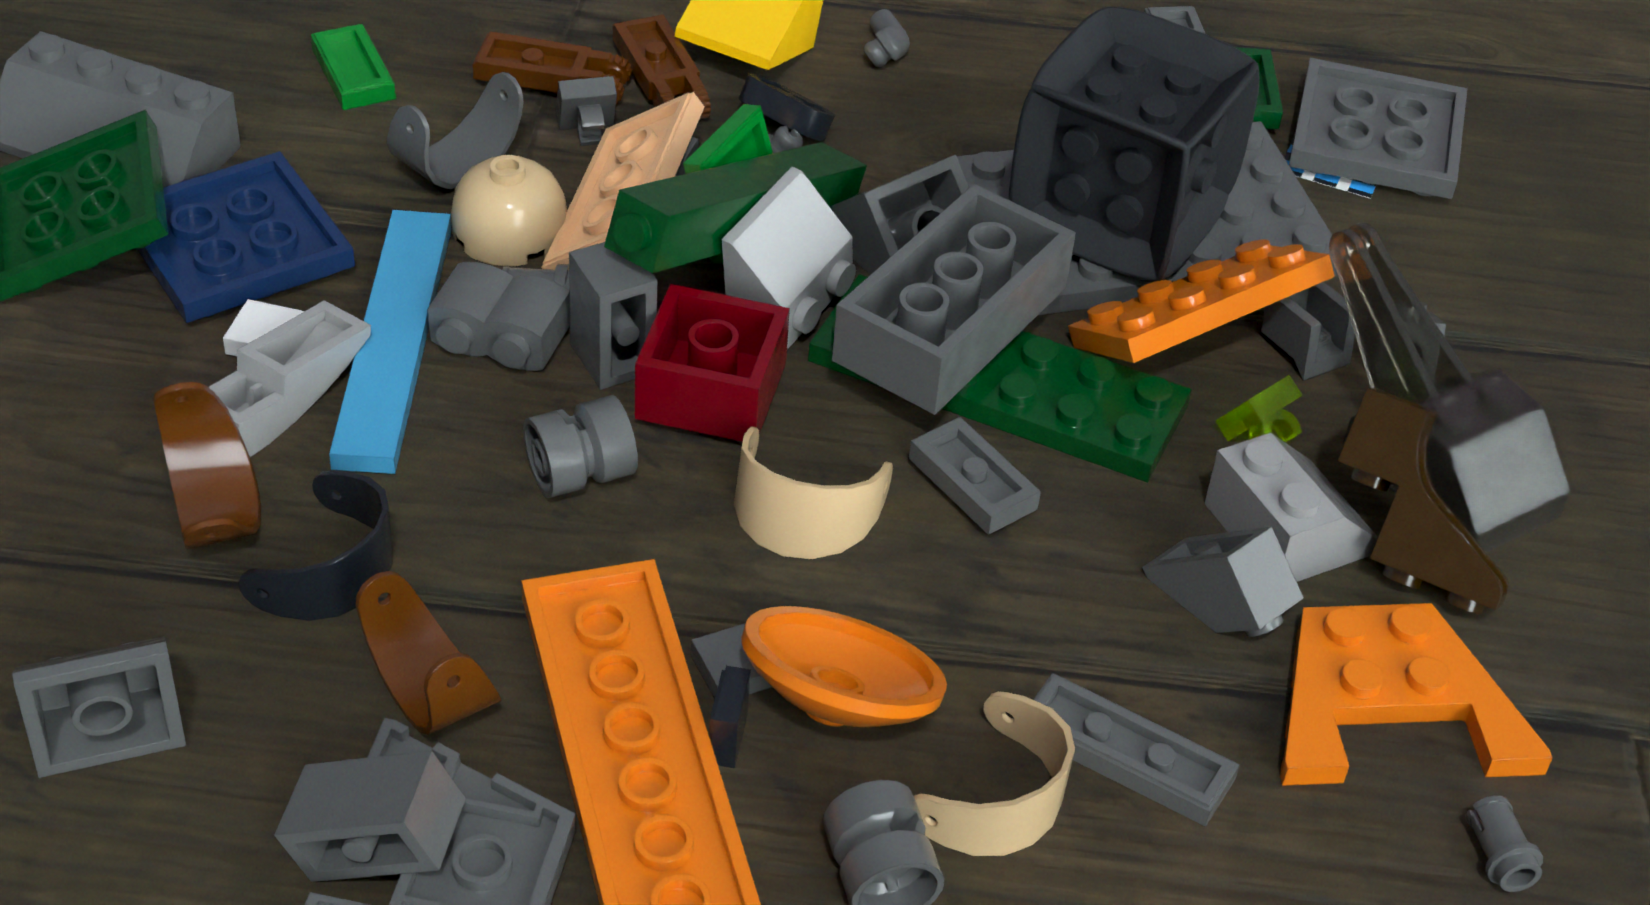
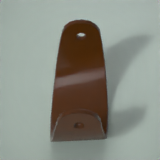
M182 382L160 389L154 394L153 401L185 549L254 535L261 524V503L258 484L249 453L227 407L213 390L202 383Z
M386 571L375 574L362 584L356 596V608L367 646L393 700L406 719L420 733L430 735L502 701L488 676L469 655L459 652L405 578L399 573ZM388 593L384 600L378 601L381 594Z

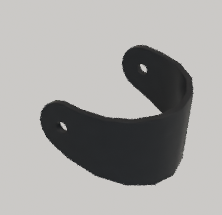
M322 471L314 478L312 488L317 499L325 507L336 513L352 517L373 530L357 546L329 561L299 569H249L245 571L238 582L240 591L245 599L262 611L280 617L306 621L339 617L355 609L356 596L362 584L379 572L390 571L393 564L389 505L386 491L368 476L347 471Z

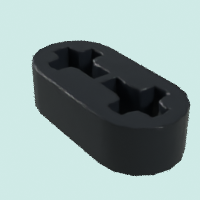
M748 73L738 97L744 104L760 105L764 115L780 124L819 141L825 140L835 117V114L825 107L774 80L755 73Z

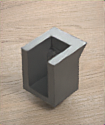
M1322 282L1264 308L1261 332L1294 358L1302 380L1305 381L1350 364L1359 309L1325 282Z

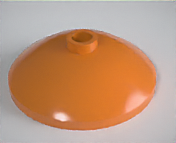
M770 607L750 615L741 636L743 649L754 669L784 699L805 711L813 720L824 725L835 727L843 725L878 727L912 722L937 710L946 692L947 682L943 672L924 652L895 634L850 616L807 607Z

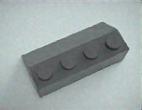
M40 31L6 60L0 79V151L25 158L146 109L157 127L163 187L218 171L240 149L234 93Z

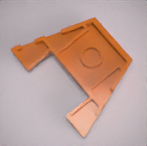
M1432 603L1303 607L1297 630L1291 681V703L1286 723V745L1280 773L1282 786L1344 783L1349 769V762L1337 725L1464 721L1485 777L1546 775L1553 758L1550 749Z

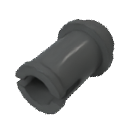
M1493 795L1475 802L1473 807L1476 811L1468 810L1466 819L1474 830L1488 859L1485 864V872L1491 882L1499 884L1503 890L1508 892L1522 891L1533 886L1542 876L1541 865L1543 864V855L1537 845L1527 841L1508 798Z

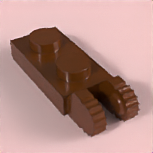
M664 14L613 24V41L621 55H623V58L628 59V62L632 64V73L649 100L653 99L654 107L675 99L674 96L677 94L694 92L705 106L700 119L709 118L711 115L710 98L700 80V71L679 38L674 37L675 32Z
M490 31L487 33L473 62V79L489 82L493 75L506 72L517 80L520 87L545 90L552 94H557L558 81L613 76L617 92L616 104H618L624 94L625 88H623V84L625 85L629 81L633 69H631L632 64L628 62V59L623 58V55H612L610 52L592 50V47Z

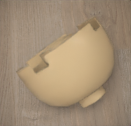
M501 155L486 159L472 166L455 188L451 211L453 237L455 241L458 238L464 243V252L467 255L490 265L528 264L527 255L535 254L542 250L545 251L546 257L556 234L566 219L567 205L564 193L552 172L539 162L514 155Z

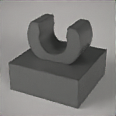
M613 76L558 81L556 115L559 130L577 129L580 146L599 145L602 138L601 129H604V126L614 125L617 92Z

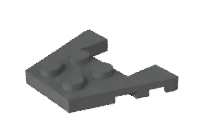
M384 718L368 757L432 750L466 798L440 869L438 871L401 874L389 905H551L576 832L575 813L498 773L491 779L462 764L460 753L439 742L432 748L410 737L408 726L394 719ZM312 892L309 893L305 905H370Z

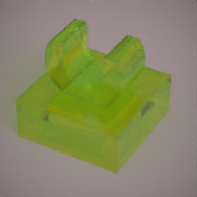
M1288 375L1223 415L1215 422L1227 441L1232 440L1248 429L1249 440L1272 433V429H1274L1278 437L1282 441L1287 442L1302 433L1297 418L1282 408L1303 395L1291 376Z

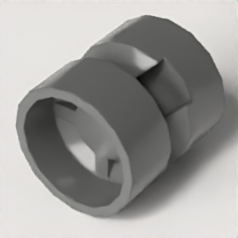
M614 395L577 404L573 416H569L563 409H559L524 420L523 438L527 458L534 479L546 498L583 489L587 478L590 476L597 483H604L636 473L638 453L633 429L623 405Z
M891 780L865 782L844 791L830 803L824 812L823 826L833 856L839 866H841L840 877L850 905H930L943 891L945 879L933 846L928 837L925 836L926 827L914 795L908 786Z

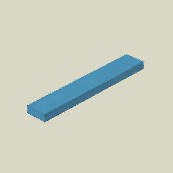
M392 210L364 322L371 325V335L354 356L329 453L331 470L396 473L429 330L427 309L437 295L452 230L451 214Z

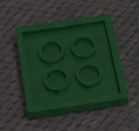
M146 109L0 167V302L21 293L36 291L46 283L77 271L91 269L104 260L132 249L146 247L155 240L168 235L157 127Z

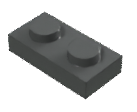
M961 417L911 440L909 459L988 535L1038 510L1041 491Z

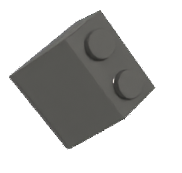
M955 154L843 200L831 207L834 214L852 236L853 260L871 275L967 191L969 186Z
M165 636L17 666L12 672L17 699L39 778L186 746Z

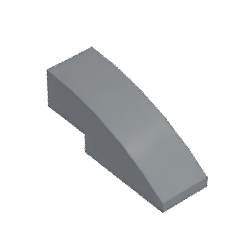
M322 301L237 350V371L209 386V388L215 392L227 407L239 429L250 457L269 445L293 425L328 390L370 337V324L326 301Z

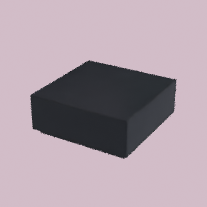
M726 665V669L721 672L709 724V738L718 766L735 768L748 716L751 669Z

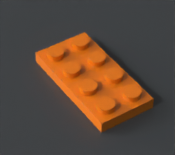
M1266 239L1244 243L1235 248L1236 255L1223 261L1207 260L1188 267L1186 270L1188 276L1173 282L1161 280L1140 287L1137 290L1138 297L1123 303L1121 301H1110L1093 306L1087 311V318L1068 325L1073 346L1077 349L1135 363L1335 277L1330 255L1305 251L1303 246L1299 244L1283 247L1272 246L1270 241Z

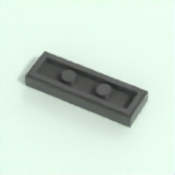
M1054 673L1051 674L1033 699L1052 708L1070 726L1075 746L1074 761L1205 827L1236 779L1240 764Z

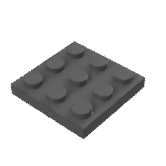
M1310 58L1289 166L1312 173H1324L1359 180L1367 184H1377L1413 191L1421 196H1438L1452 199L1458 181L1468 88Z

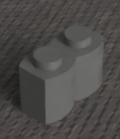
M479 262L458 263L427 309L431 341L454 354L468 356L488 355L509 368L527 371L542 370L570 326V291L558 283L545 278L527 275L513 277L497 267Z

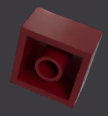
M670 284L635 363V419L742 442L745 433L750 427L758 428L760 434L786 365L790 308Z

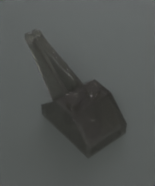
M1359 223L1351 226L1349 229H1343L1334 233L1330 238L1329 250L1341 283L1370 388L1381 389L1438 412L1428 440L1427 467L1431 482L1439 496L1486 552L1494 550L1560 518L1570 489L1543 407L1500 369L1469 373L1393 262L1377 231L1371 225ZM1361 238L1365 241L1366 246H1367V250H1366V248L1364 247V244H1363ZM1345 245L1347 247L1349 256L1346 254ZM1356 415L1350 417L1343 445L1346 442ZM1391 482L1389 488L1396 494L1399 485Z

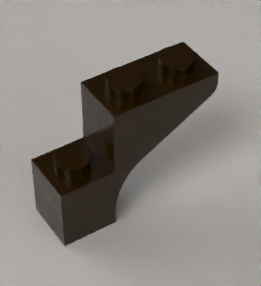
M1367 388L1338 461L1354 467L1350 478L1372 488L1387 492L1391 482L1399 485L1370 559L1385 564L1382 574L1393 581L1416 589L1420 588L1422 581H1426L1447 590L1444 600L1463 610L1481 615L1485 606L1494 610L1498 609L1503 605L1509 591V581L1506 575L1439 496L1429 476L1427 447L1430 432L1438 412L1381 389Z

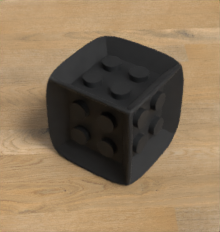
M1107 6L1093 12L1050 54L1033 80L1019 118L1010 174L1009 200L1076 232L1073 255L1134 278L1150 281L1166 279L1185 263L1210 232L1224 210L1229 194L1237 181L1246 153L1259 93L1258 63L1228 43L1143 11Z

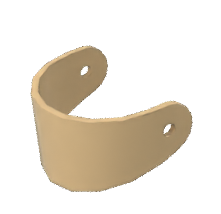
M750 427L743 437L734 507L740 527L757 545L784 557L816 559L842 553L866 537L878 520L884 506L893 471V464L891 462H884L881 469L869 480L851 485L824 486L799 482L776 474L755 460L759 442V430L756 427Z
M998 691L992 693L984 703V713L987 720L1000 733L1021 743L1041 758L1052 779L1042 788L1014 800L984 804L949 800L927 794L914 795L926 827L925 836L944 847L972 856H1005L1032 846L1053 827L1063 801L1075 752L1070 726L1052 708L1025 696ZM1006 712L1011 714L1013 718L1009 717Z

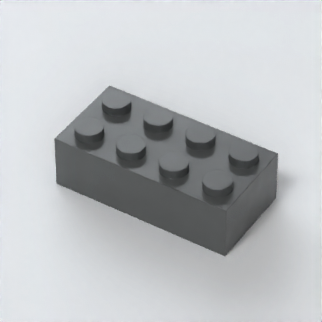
M973 184L837 304L832 361L935 415L1067 287L1076 232L983 187Z

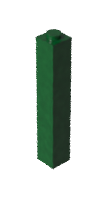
M820 142L620 189L604 247L651 273L722 254V239L791 167H795L805 174L833 211L832 205L858 195L867 165Z

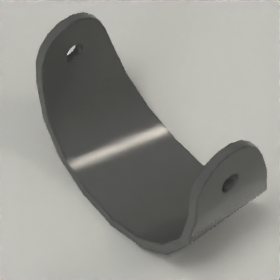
M501 72L493 75L472 111L458 127L431 146H429V125L421 110L413 105L400 107L390 123L386 140L389 151L433 184L446 189L456 188L461 178L472 166L486 159L505 155L515 138L522 116L524 101L521 87L517 80L509 73ZM504 91H506L508 98L505 97Z

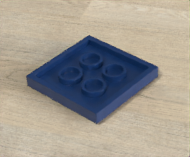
M280 151L163 187L168 235L155 240L146 247L137 249L186 323L245 304L247 299L257 300L298 285L322 279L331 274L355 267L353 247Z

